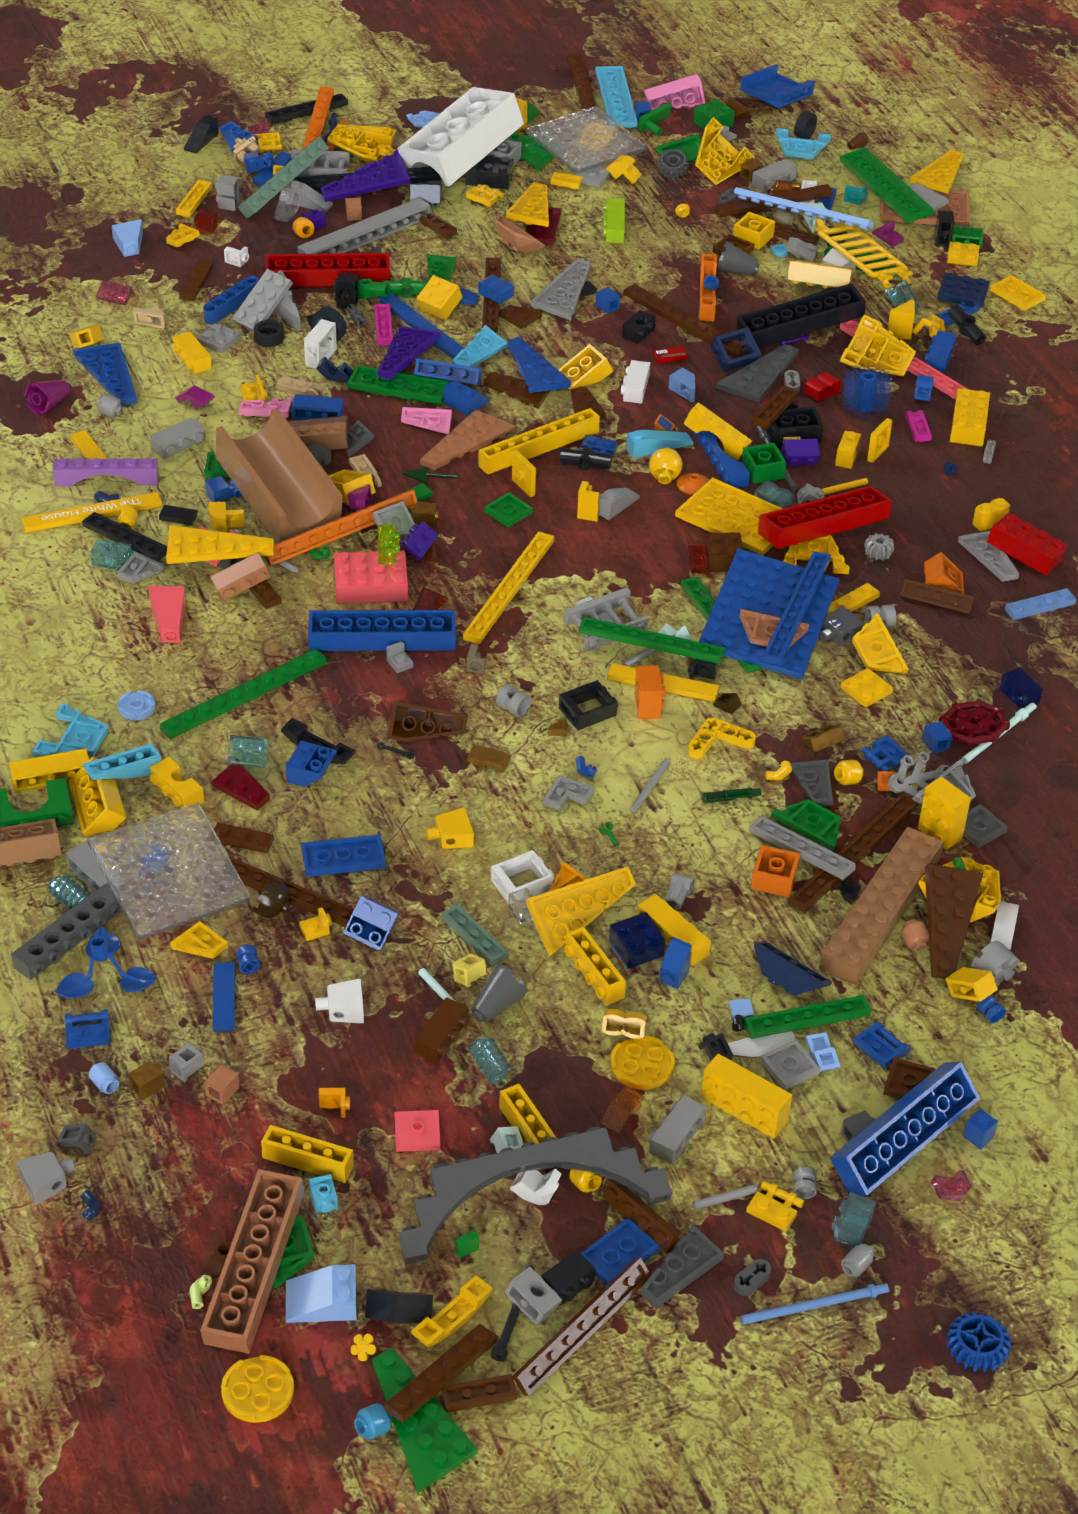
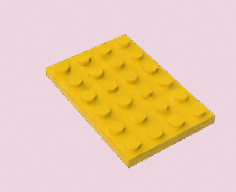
M711 478L675 511V516L711 533H740L744 548L756 554L764 555L773 545L758 534L759 516L783 508L718 479Z

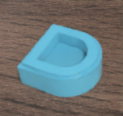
M784 243L771 246L770 251L775 256L786 257L788 255Z

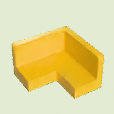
M582 481L578 491L577 518L597 522L600 516L598 514L599 492L592 491V485H589V482Z

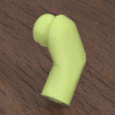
M209 1275L201 1276L190 1287L189 1291L193 1309L203 1307L202 1296L210 1289L212 1284V1278Z

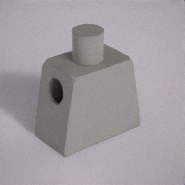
M52 1152L16 1161L19 1177L35 1206L65 1189L67 1186L65 1174L75 1170L71 1158L58 1162Z

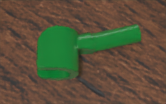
M607 822L605 824L607 829L601 824L598 828L599 832L603 835L607 834L614 847L618 846L611 831L613 824Z

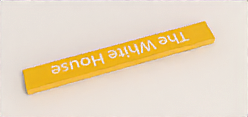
M158 492L22 517L21 521L25 533L80 523L93 512L104 517L120 515L124 507H132L137 512L162 507V501Z

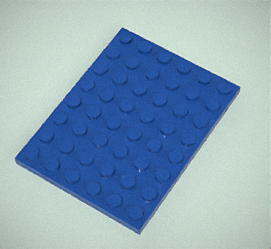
M738 548L699 642L725 647L724 656L747 661L749 664L755 663L762 668L803 680L840 579L826 574L823 575L801 621L802 623L809 624V629L788 649L781 665L763 662V654L767 646L750 643L739 617L740 610L744 609L781 618L805 568Z

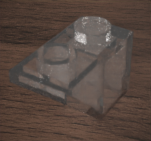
M281 190L274 219L289 222L298 211L301 197L294 192Z

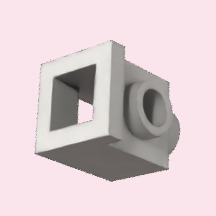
M187 1043L169 1056L170 1071L185 1083L190 1075L204 1066L202 1051Z

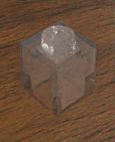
M527 887L509 894V909L519 924L533 920L525 902L528 898L533 897Z

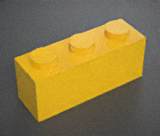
M191 332L173 336L172 350L186 364L187 369H190L193 374L212 369L210 354Z

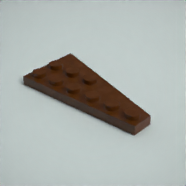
M927 864L925 866L931 977L946 979L956 971L983 877L982 872Z

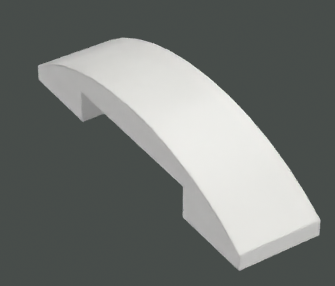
M1001 901L1000 906L997 908L991 942L995 940L1000 941L1009 950L1011 949L1019 905Z

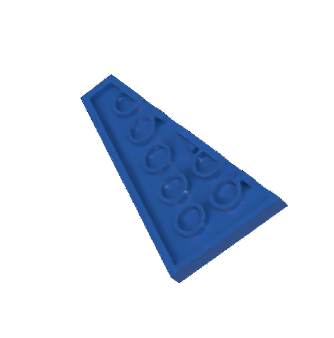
M515 337L514 339H508L507 347L510 353L514 355V361L517 362V368L522 378L525 379V385L529 387V393L571 387V381L533 349L531 345L525 342L523 338Z
M120 343L72 349V355L109 394L121 400V405L137 403Z

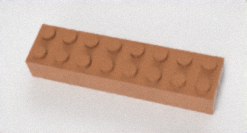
M258 1169L200 1330L205 1345L247 1354L250 1353L304 1195L302 1178Z

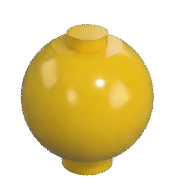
M668 447L656 450L650 457V472L658 479L659 483L669 484L671 480L677 478L681 473L682 459L675 450Z

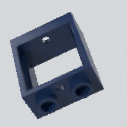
M748 327L717 336L711 343V350L715 353L718 364L724 372L748 365L759 359L762 355ZM739 339L747 355L730 360L722 343Z

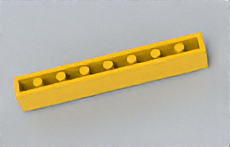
M589 408L479 449L478 466L488 475L512 466V452L519 451L528 460L583 439L586 435L591 436L599 433L600 416Z

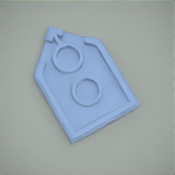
M424 110L419 111V114L412 115V113L407 114L406 117L415 127L423 128L440 113Z

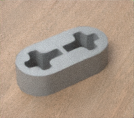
M794 370L786 371L784 373V385L798 390L799 393L800 378L798 372Z

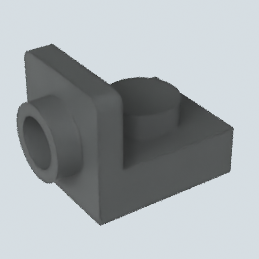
M86 1123L65 1125L56 1143L60 1148L79 1147L84 1154H90L97 1137Z

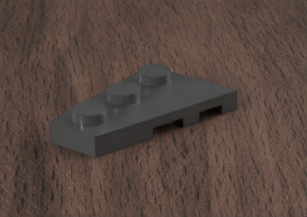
M828 759L791 763L792 772L807 797L820 806H832L833 797Z

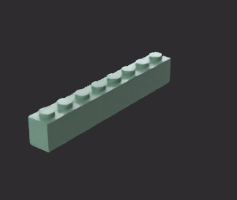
M319 136L243 201L238 206L242 214L246 218L252 216L329 148L324 140Z

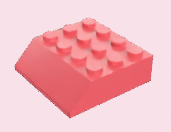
M405 551L334 553L336 604L408 601Z

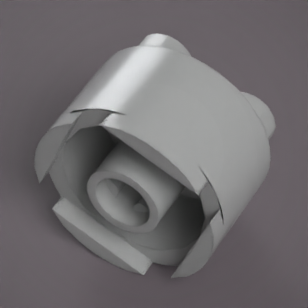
M995 940L981 950L983 955L980 958L976 956L970 968L992 971L996 986L998 987L1002 980L1008 981L1014 976L1015 972L1013 969L1020 960L1003 943Z

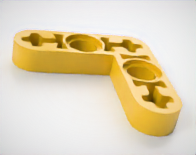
M708 718L690 741L688 755L694 759L702 758L716 738L741 748L750 749L755 745L756 735L752 731L720 719ZM725 732H733L734 734L728 735ZM704 736H705V737H708L709 739H708V740H703V739H701L700 737H704Z

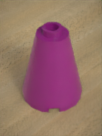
M65 380L32 382L25 388L24 396L28 399L27 405L37 415L46 414L70 394V385Z

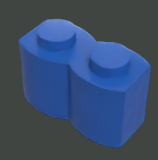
M490 275L478 283V292L483 297L490 298L492 301L501 304L514 296V286L508 281H502L495 275Z

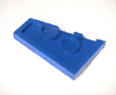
M232 121L219 127L232 153L235 150L233 146L236 144L235 139L237 137L241 140L243 138L248 140L254 136L256 141H258L255 134H250L248 130H243L241 126Z

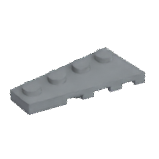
M990 531L959 536L958 542L1002 582L1019 578V572L1007 554L987 543Z

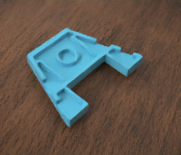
M776 128V136L783 154L789 158L796 157L803 158L804 160H813L831 141V134L819 133L817 140L788 137L789 129Z
M62 703L56 712V719L71 722L58 744L39 740L32 754L33 757H42L86 748L88 757H94L107 736L109 727L91 716L86 717L82 715L81 711L77 709L72 710L68 704Z

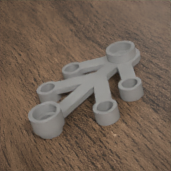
M922 751L916 756V763L911 776L905 777L907 768L914 763L910 755H905L900 760L901 765L898 773L893 774L889 778L888 787L892 792L900 793L904 791L914 797L928 785L925 781L936 779L950 766L941 765L934 771L921 773L923 765L929 760V755ZM910 784L918 786L921 790L917 791Z

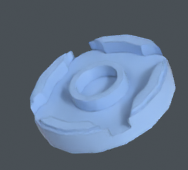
M141 690L137 691V693L127 692L118 700V711L122 717L128 720L146 719L154 713L156 708L154 697L150 693Z

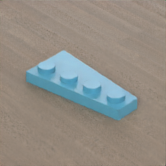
M485 325L482 331L478 332L475 338L467 344V347L462 349L452 360V364L475 367L507 348L508 343Z

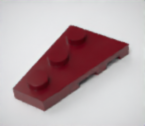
M235 760L212 780L214 788L257 811L270 800V794L238 760Z

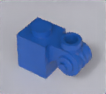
M258 151L244 154L247 173L262 171L261 168L271 167L275 164L273 153L265 152L263 156H259Z
M221 476L205 480L206 495L212 502H226L230 498H240L242 496L232 480L230 484H227Z

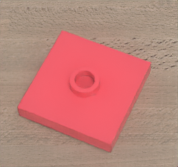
M439 1110L395 1112L396 1152L440 1150Z

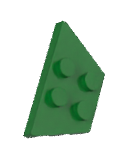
M810 799L801 801L798 804L788 805L786 810L778 812L775 809L771 812V818L832 852L835 851L841 820L840 816Z
M296 1216L273 1283L274 1288H278L286 1280L315 1260L305 1219L302 1216Z

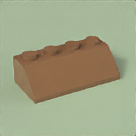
M55 818L0 828V866H13L19 862L31 863L42 858L54 859L61 855Z

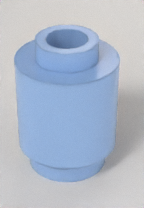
M97 1063L91 1067L89 1078L101 1092L111 1094L118 1089L120 1084L118 1077L106 1063Z

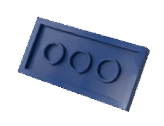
M381 835L301 843L306 877L386 868Z

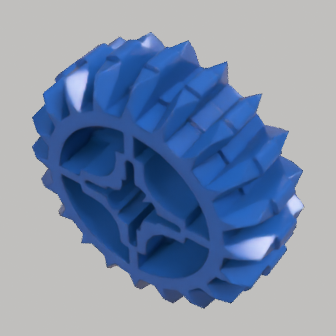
M973 1310L970 1315L964 1312L962 1317L957 1316L954 1322L950 1324L949 1332H947L946 1336L947 1349L950 1350L951 1357H956L957 1364L963 1362L965 1369L969 1366L973 1367L974 1372L978 1368L985 1373L987 1368L994 1371L996 1366L1001 1367L1008 1358L1011 1349V1337L1007 1333V1326H1001V1319L994 1321L993 1314L987 1317L984 1312L977 1315Z

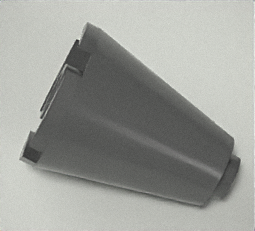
M726 241L716 271L753 275V273H757L760 264H757L758 260Z
M499 964L492 969L471 1008L472 1016L476 1021L480 1023L489 1022L522 999L528 992L522 979L520 978L517 981L513 977L515 973L508 967Z

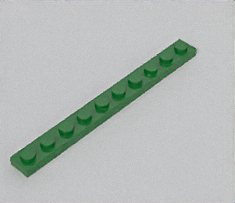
M315 648L160 723V730L171 740L327 664L326 657Z

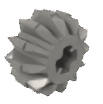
M875 533L874 535H869L868 539H866L864 545L865 554L869 555L870 559L875 558L876 561L878 559L884 561V559H889L894 552L893 539L889 538V535L884 536L883 534L878 535Z

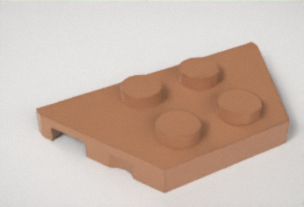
M741 609L739 614L750 643L768 646L781 618ZM800 623L790 647L808 631L809 624Z

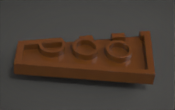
M489 372L484 379V386L500 393L506 392L511 398L518 397L522 399L521 402L534 404V408L537 409L540 408L550 392L549 390L529 393V387L525 385V380L498 374L497 372Z

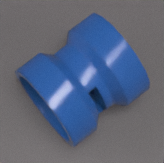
M243 945L236 951L239 969L244 974L255 973L260 968L257 949L253 945Z
M992 994L978 1002L976 1006L980 1013L986 1015V1019L991 1024L1000 1021L1006 1014V1008L1002 1004H998L997 999Z

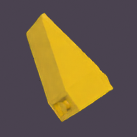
M713 117L704 129L695 166L717 185L738 173L741 169V164L751 158L754 159L755 156L745 147L740 151L735 149L720 134L723 126Z
M338 124L327 138V141L370 164L374 161L378 162L384 157L379 154L381 145H388L393 148L397 130L390 127Z
M960 857L966 870L983 873L969 922L971 923L995 913L1000 906L999 871L992 866L979 864L971 858ZM953 861L946 863L942 866L953 868ZM924 874L919 880L918 885L926 897Z

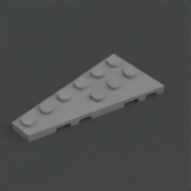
M577 258L531 300V307L572 320L582 288L591 268V262Z

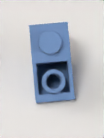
M684 368L679 369L669 375L668 389L690 402H694L695 375Z

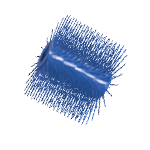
M869 363L868 371H862L861 374L859 371L857 374L854 373V376H849L852 377V380L851 378L849 380L846 379L848 377L844 378L848 383L843 388H848L842 395L844 397L845 394H850V397L841 404H849L856 411L858 409L860 410L859 412H865V420L866 412H872L873 409L876 411V407L879 410L883 407L886 409V406L889 405V402H886V400L891 397V394L887 395L888 393L883 391L892 388L887 384L892 379H879L880 377L876 376L879 375L878 372L876 374L874 373L875 371L871 372V369L869 371Z

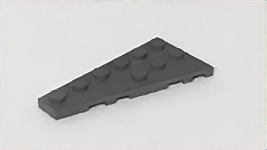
M784 344L716 383L715 389L760 403L796 358L799 349Z

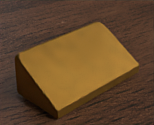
M829 724L802 736L801 740L813 752H817L843 741L844 735L842 727Z

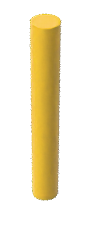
M863 478L821 490L824 492V495L867 485L868 479Z

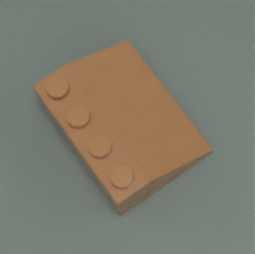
M347 416L288 421L306 447L317 442L330 450L348 448Z

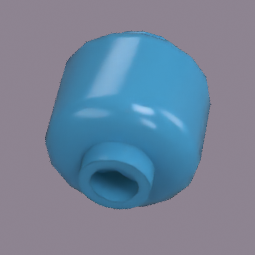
M379 1403L372 1404L358 1411L354 1420L355 1429L360 1436L368 1440L377 1438L390 1430L392 1415L385 1410L383 1405Z

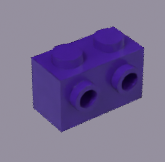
M785 439L781 447V453L786 461V466L816 465L820 458L817 439Z

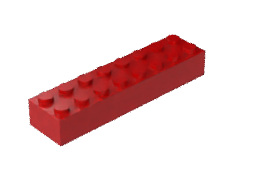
M389 253L266 254L265 271L269 269L278 273L282 270L285 277L293 283L290 288L334 287V280L338 277L339 273L358 275V281L361 279H371L372 282L383 283V281H390Z
M873 486L859 488L761 514L759 516L758 534L775 548L783 549L787 546L797 545L805 541H812L816 538L826 537L827 535L889 519L892 500Z

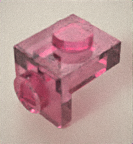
M959 1170L954 1177L935 1175L931 1180L939 1199L960 1201L972 1187L964 1170Z

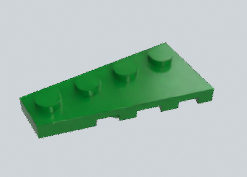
M427 254L429 280L435 275L451 282L457 257Z

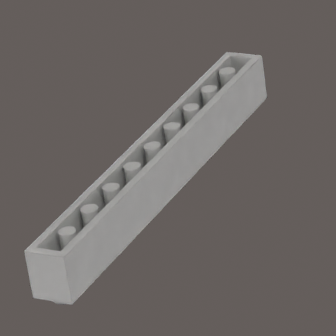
M417 198L298 246V254L346 253L420 223L421 216L427 217V214L431 213L430 204L421 198Z

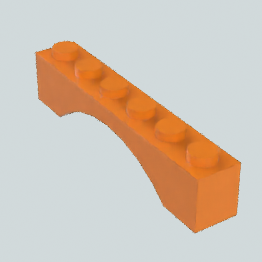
M701 254L699 321L714 322L715 290L706 289L703 286V282L706 276L712 275L716 277L717 254Z

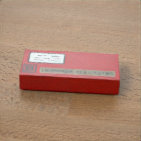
M683 346L653 350L652 354L657 364L683 361L688 358Z

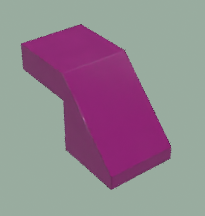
M193 385L183 390L175 398L178 403L189 399L196 410L207 405L215 396Z

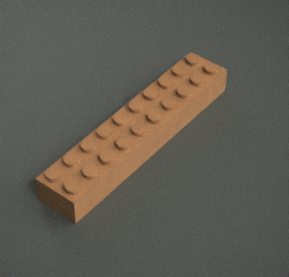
M910 827L906 828L823 950L820 970L857 985L921 889L918 882L925 874V866L927 864L936 865L940 860L944 841Z

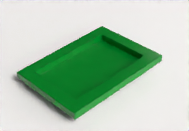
M696 134L657 146L655 149L659 156L669 149L680 150L687 155L686 158H689V162L697 159L702 139Z

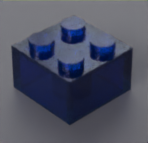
M647 912L610 924L609 942L627 969L664 956L665 938Z

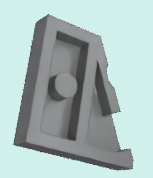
M793 237L789 238L786 250L794 254L799 260L803 258L808 262H813L818 249L812 243H806Z

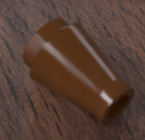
M864 132L858 133L847 143V147L853 150L866 146L869 142L867 134Z

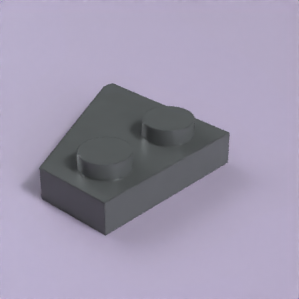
M359 420L348 428V449H346V453L349 457L363 446L369 444L375 437Z

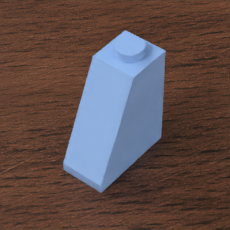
M142 220L112 225L113 239L123 256L139 254L143 236Z

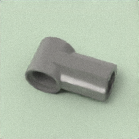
M679 873L673 874L670 889L664 900L675 911L681 908L686 896L691 894L695 879Z

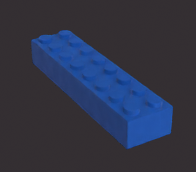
M309 610V651L315 648L318 651H386L387 646L401 641L404 643V651L456 650L455 610Z
M961 1061L943 1063L830 1157L850 1196H867L981 1099Z

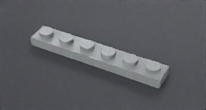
M763 816L749 826L750 832L784 850L801 853V859L842 880L856 869L854 862Z

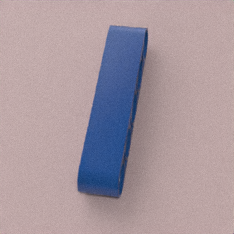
M248 276L203 306L204 322L206 324L217 323L238 309L255 287L259 278Z

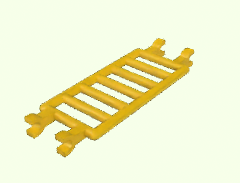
M821 218L815 219L818 226L814 227V231L818 232L821 238L869 277L878 278L885 288H891V284L888 281L893 279L891 274L899 275L905 284L911 283L908 276L913 275V272L907 271L908 267L856 225L849 227L844 225V222H840L839 224H833L835 228H828ZM851 230L853 231V233L842 234L832 237L829 236L830 234L841 233ZM859 237L862 238L861 240H855V241H850V242H845V243H840V244L837 243L838 241H843V240H848V239H854V238H859ZM867 244H870V245H871V246H869V247H863V248H858V249H853V250H848V251L846 250V248H851V247H856V246H861V245H867ZM875 251L880 252V253H877V254H872V255H867V256H862V257H857V258L854 256V255H859V254H864V253H870V252H875ZM883 258H887V259H888V260H886V261H881V262H876V263H871V264H863V262H868V261H873V260H878V259H883ZM892 265H896V266H897V267H895V268H890V269H885V270H880V271H875V272L872 271V269H877V268H882V267H887V266H892Z

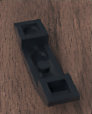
M291 718L281 728V732L296 746L299 745L300 741H305L337 750L331 762L334 764H346L356 751L340 742L335 746L308 732V726L294 718Z

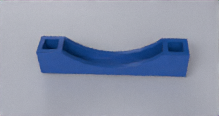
M693 431V434L698 438L699 444L703 446L705 454H708L711 463L716 467L717 473L722 477V481L738 489L748 487L749 471L744 463L736 461L722 451L717 443L718 436L709 431H700L698 433Z

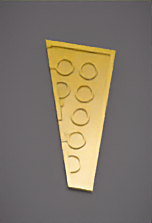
M950 150L912 175L910 183H919L931 190L949 194L964 159V153Z
M533 182L506 212V219H510L513 222L521 221L528 225L535 224L548 227L547 185Z
M169 525L166 560L167 564L248 558L256 553H259L260 556L274 555L275 543L273 538Z
M628 866L528 898L525 901L549 957L565 944L566 933L583 926L585 928L636 885Z

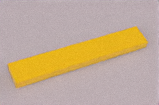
M612 663L607 680L635 685L636 668ZM663 674L662 686L665 685L666 692L712 702L716 701L720 685Z

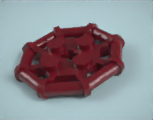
M981 699L959 704L955 702L945 714L939 717V722L941 721L951 733L952 739L963 742L971 747L973 744L995 743L1000 735L1010 728V722L1004 715V709L1001 706L996 707L982 702Z

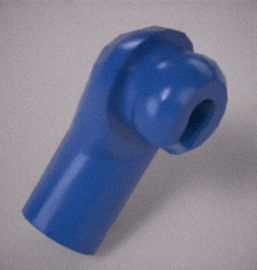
M578 756L575 759L577 772L587 778L594 777L597 768L595 766L592 768V765L587 767L585 758Z

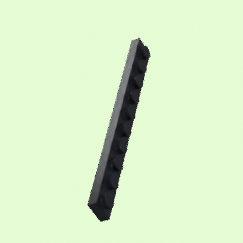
M431 166L406 168L410 177V183L441 180V176ZM354 173L295 177L293 181L305 183L317 191L335 180L340 181L344 179V176L347 174L352 175Z

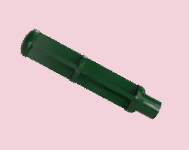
M748 787L744 789L703 792L701 799L704 804L720 801L726 802L734 800V798L743 797L752 799L754 796H761V789Z

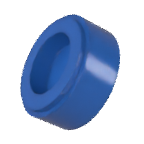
M712 275L706 276L703 286L708 290H716L719 286V279Z

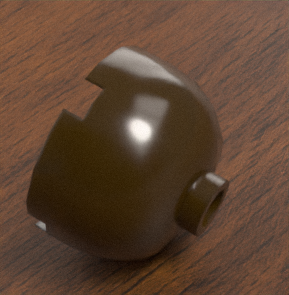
M272 877L273 883H267L257 899L259 903L258 908L254 906L252 910L265 918L277 917L281 912L285 914L291 905L288 902L290 897L288 887L276 877Z

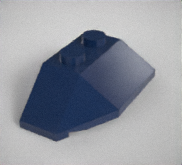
M765 940L755 942L754 948L762 974L772 984L784 987L788 994L796 996L832 984L831 980L800 963Z

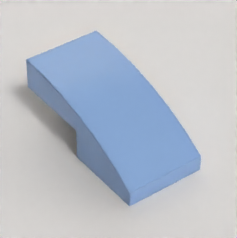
M826 1032L806 1036L807 1048L811 1058L820 1067V1072L840 1068L835 1048H831Z

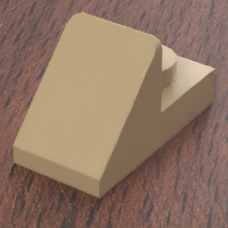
M154 303L151 309L134 308V324L165 329L164 313L156 303Z

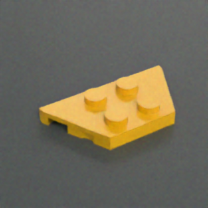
M878 613L875 614L873 619L866 623L862 630L857 632L852 638V643L865 667L872 671L908 673L909 668Z

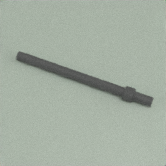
M757 426L756 429L760 434L759 438L762 443H772L769 433L763 427ZM786 468L785 480L791 490H796L797 485Z

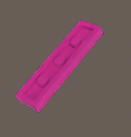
M374 304L377 345H390L393 340L390 304Z

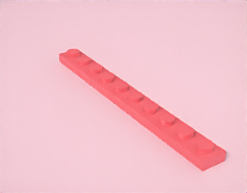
M855 320L840 323V329L854 337L859 323ZM915 356L907 369L917 377L918 374L933 376V386L955 400L957 389L966 388Z

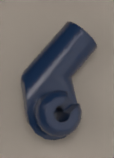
M97 491L94 494V499L99 503L120 499L118 493L109 496L102 491Z
M86 1190L81 1195V1199L87 1204L86 1209L82 1212V1216L86 1220L91 1221L94 1216L96 1217L99 1214L101 1203L90 1190Z

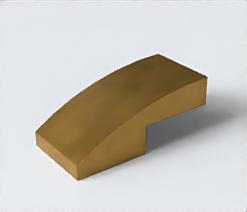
M473 745L467 761L483 769L488 765L504 773L511 755L493 748Z

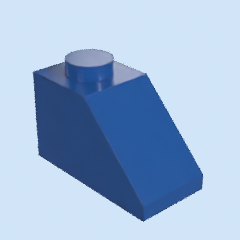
M674 937L671 939L660 967L659 981L674 988H679L689 973L691 944Z

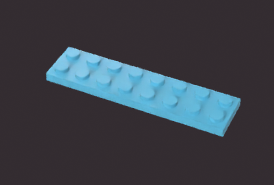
M623 66L595 67L609 128L637 127L638 122Z

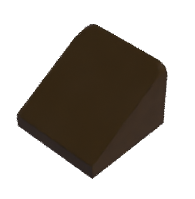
M723 693L713 703L715 707L729 714H733L742 705L737 693Z

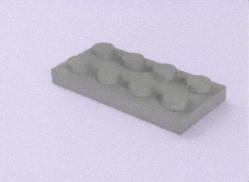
M267 269L232 320L253 331L254 326L258 322L269 318L293 284L292 281Z

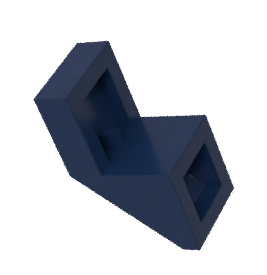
M323 357L316 367L327 380L347 383L353 373V370L346 362L336 368L326 357Z

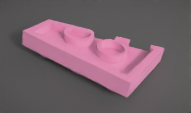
M287 397L286 401H278V398H274L269 402H264L263 400L241 401L239 415L267 418L270 417L271 410L278 408L282 415L288 418L293 397Z

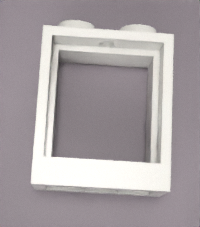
M321 319L304 338L305 366L316 369L323 357L329 359L337 350L336 323Z
M533 850L491 866V881L510 906L548 892L553 884L554 875L552 871L547 869L542 858L538 857ZM531 869L538 879L516 888L509 877Z

